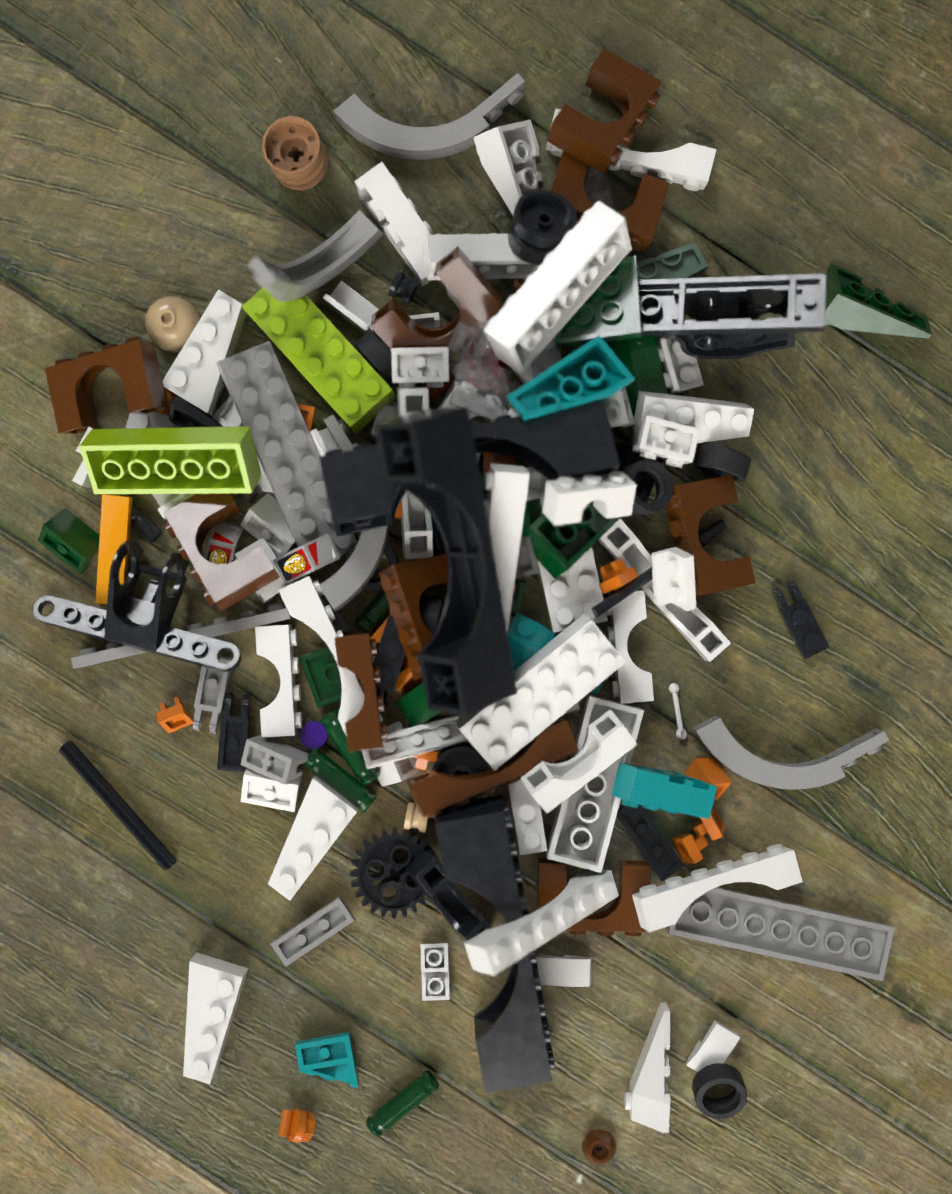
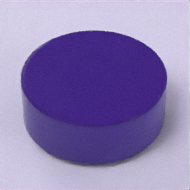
M319 721L307 722L299 732L301 743L310 749L321 747L326 742L328 736L325 726Z

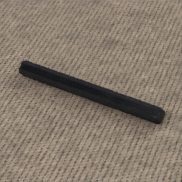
M72 741L63 744L59 749L60 754L164 871L170 869L176 863V858Z

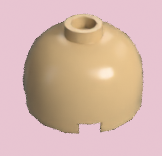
M166 296L150 305L145 316V327L149 338L157 347L172 353H180L201 318L199 312L190 302L180 297Z

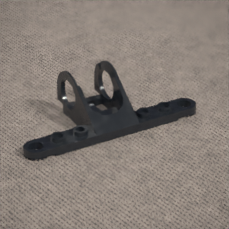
M125 541L122 543L114 555L110 568L107 610L50 595L40 597L33 606L35 618L45 625L59 627L60 629L223 672L235 670L241 662L242 655L239 649L230 642L170 627L187 582L185 572L189 564L188 560L185 561L182 555L177 552L170 554V558L163 570L139 564L144 551L136 542ZM130 552V572L125 582L120 584V567L124 557ZM175 564L177 566V573L171 572ZM140 572L161 577L160 580L150 579L149 586L142 600L131 597ZM167 579L176 581L173 590L168 596L166 595ZM47 604H54L52 614L42 616V608H45L44 606H47ZM229 650L234 653L231 662L226 664L220 663L219 658L222 652L224 653V651Z

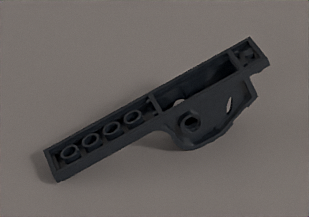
M826 273L639 280L642 336L670 337L678 341L681 350L691 357L699 359H740L754 356L761 352L795 347V332H825ZM767 313L780 314L782 318L757 320L760 316ZM685 314L688 315V316L691 317V318H694V319H697V320H702V321H707V322H696L695 320H685Z

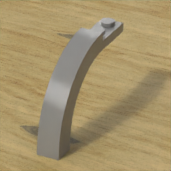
M517 73L467 115L439 126L412 127L392 122L372 111L355 93L334 110L336 121L350 135L376 151L404 159H437L459 153L475 145L473 137L489 131L490 125L487 123L488 121L493 123L501 116L502 110L509 104L513 106L521 100L524 95L525 81Z
M359 210L335 234L306 255L284 264H275L255 256L248 266L254 271L252 277L263 288H266L277 301H292L315 291L335 278L361 257L385 233L366 213Z
M334 415L324 419L326 427L342 452L353 450V447L358 445L357 442L352 445L347 438V435L351 433L342 419L337 421ZM389 526L362 531L357 546L348 561L332 577L319 585L335 611L348 604L371 579L383 556Z
M716 715L692 728L707 751L733 772L761 785L790 790L820 787L846 777L841 766L849 767L859 761L858 757L866 753L870 755L882 750L883 744L889 741L885 731L876 728L820 758L801 763H779L757 757L743 748L729 733L721 718Z

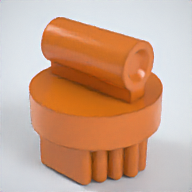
M297 1108L293 1111L282 1110L278 1136L287 1137L291 1142H309L315 1131L316 1120L314 1114Z

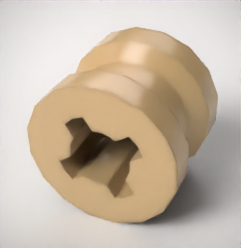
M408 802L404 829L410 830L415 828L419 832L425 833L428 816L423 817L418 813L416 805Z

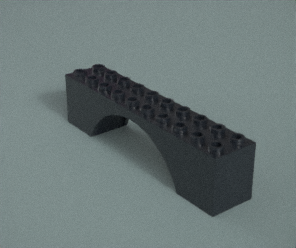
M604 399L524 420L521 416L511 417V415H502L495 418V421L483 423L480 420L471 422L476 453H492L512 457L533 467L549 481L558 480L560 477L577 478L584 477L586 474H609L611 471H617L620 465ZM359 444L354 446L353 450L342 452L340 449L327 451L324 456H319L332 523L337 537L393 525L395 513L407 491L396 485L385 483L378 445Z
M468 406L427 409L374 423L385 483L393 484L406 490L423 504L440 531L446 551L448 586L444 609L432 637L418 653L427 706L430 710L465 717L517 694Z
M501 795L470 800L468 803L457 807L450 805L443 808L444 812L435 816V827L445 879L459 882L479 892L498 909L507 923L527 916L528 910L513 830L508 831V829H513L509 804H503ZM535 950L512 964L508 978L500 992L484 1009L474 1015L475 1041L485 1093L552 1081L550 1070H554L556 1067Z

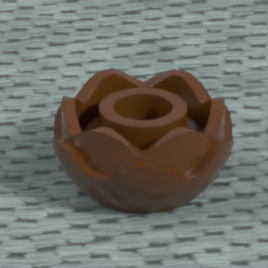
M600 1129L592 1130L582 1142V1151L588 1161L596 1165H603L611 1161L615 1156L616 1142L610 1132Z

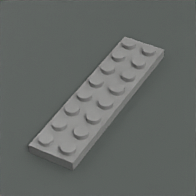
M270 341L218 361L216 364L244 427L250 426L258 459L297 547L325 534H329L338 555L342 556L348 553L357 541L353 533L338 537L336 535L319 453Z
M716 887L698 897L686 908L676 924L670 925L667 928L668 934L879 981L884 980L895 927L890 924L723 887Z

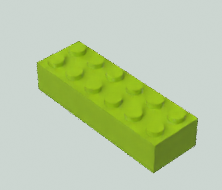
M262 288L242 306L249 317L355 434L377 416V413L387 404H391L397 398L391 387L306 295L292 301L280 302L266 288Z
M250 426L92 429L79 445L94 494L252 493L262 476Z

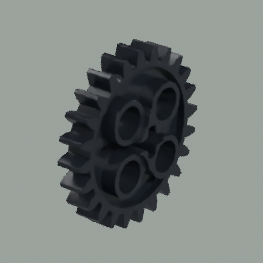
M393 827L392 834L388 835L387 831L383 828L382 837L378 838L375 833H372L373 842L362 841L365 850L356 848V854L360 859H351V864L357 867V869H352L349 872L350 876L357 877L351 881V887H360L356 890L355 897L364 896L361 901L362 906L364 907L371 903V913L380 908L381 917H384L387 911H391L392 917L395 919L397 911H401L403 916L407 917L408 908H411L416 913V904L418 902L424 906L426 905L425 894L416 883L406 881L408 875L405 870L406 865L424 852L427 846L426 839L419 843L417 842L418 833L415 832L411 837H408V830L404 829L402 834L399 835L396 827ZM404 848L407 850V854L403 859L397 860L393 858L392 854L396 849ZM432 848L426 849L427 852L433 855L434 851ZM379 862L383 865V868L379 873H371L368 870L370 864ZM391 868H395L398 871V877L390 875ZM382 880L378 885H373V882ZM386 886L396 888L395 894L390 897L384 896L382 890Z

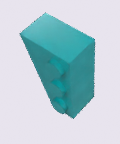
M619 762L611 795L622 799L621 804L633 808H638V804L642 805L641 807L653 811H658L659 808L673 814L683 813L710 819L717 786L678 772Z

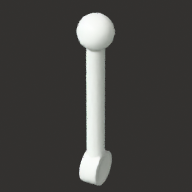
M672 683L669 685V691L673 696L678 727L676 736L677 739L684 740L687 737V733L683 729L677 693L679 685Z

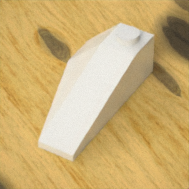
M531 119L498 126L473 137L481 164L512 215L519 198L528 192L539 190L538 183L542 182V173L537 171L536 157L540 156L539 146Z
M661 1002L631 1077L629 1092L624 1093V1109L629 1111L632 1121L663 1133H669L670 1094H668L665 1078L670 1076V1066L665 1050L670 1049V1010L665 1002Z

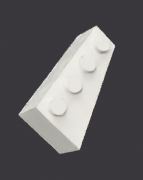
M381 162L355 181L359 199L415 277L424 286L431 280H427L423 250L426 235H434V232L426 221L422 222L413 202L406 198L398 181L394 176H391L383 162Z
M220 290L213 297L162 381L163 387L210 416L216 413L218 400L224 389V380L216 363L233 356L247 315L242 308L243 304Z
M639 391L634 416L635 425L632 428L630 445L633 448L634 445L638 444L643 417L646 415L700 429L697 443L749 437L754 408L746 403Z
M316 775L312 778L268 882V885L288 900L293 898L359 809L358 806H354Z
M197 952L190 960L183 1076L207 1084L211 1083L218 1069L248 968Z

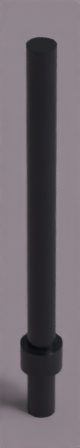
M719 519L708 528H702L698 531L702 548L712 541L711 538L726 528L723 520ZM652 567L592 608L593 614L596 617H600L653 579Z

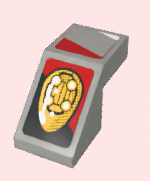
M225 522L216 525L208 540L204 558L215 564L234 562L235 553L242 539L244 527Z
M325 534L274 559L273 562L284 585L339 560L340 557L329 534Z

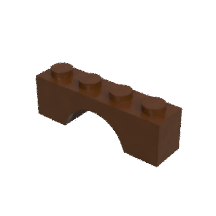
M369 633L336 637L334 640L338 666L352 671L360 679L364 688V702L361 710L355 717L345 723L348 752L383 748V741L388 740L386 723L381 724L379 712L385 711L383 695H377L376 684H381L379 667L373 666L372 656L377 655L376 639H370Z

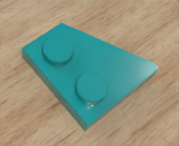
M350 1031L296 1041L295 1049L301 1073L312 1076L319 1075L323 1079L332 1082L335 1079L349 1083L350 1087L353 1088L359 1087Z

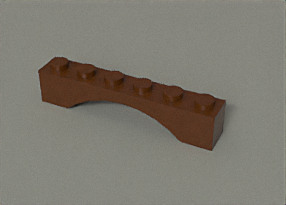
M559 717L495 771L492 768L477 774L452 775L431 770L406 782L418 813L423 817L428 816V818H432L444 812L443 808L454 805V807L464 805L470 801L469 797L480 794V796L487 795L495 791V786L504 782L506 785L521 780V775L528 773L542 761L547 763L567 761L571 758V754L578 751L568 720Z

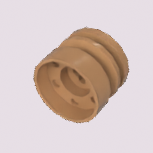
M287 116L276 120L268 127L263 136L262 150L265 160L281 184L292 190L303 191L313 188L321 182L328 170L329 159L326 148L314 126L301 117Z

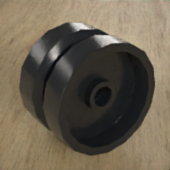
M536 190L526 193L519 198L515 206L513 220L508 232V244L513 253L525 262L533 265H542L547 254L554 251L562 242L565 234L575 228L577 222L576 211L568 200L552 191Z
M465 742L444 748L438 754L432 770L457 775V771L460 770L461 772L467 771V775L490 770L491 766L472 744ZM476 794L472 797H469V799H481L484 798L486 795L480 796V794Z

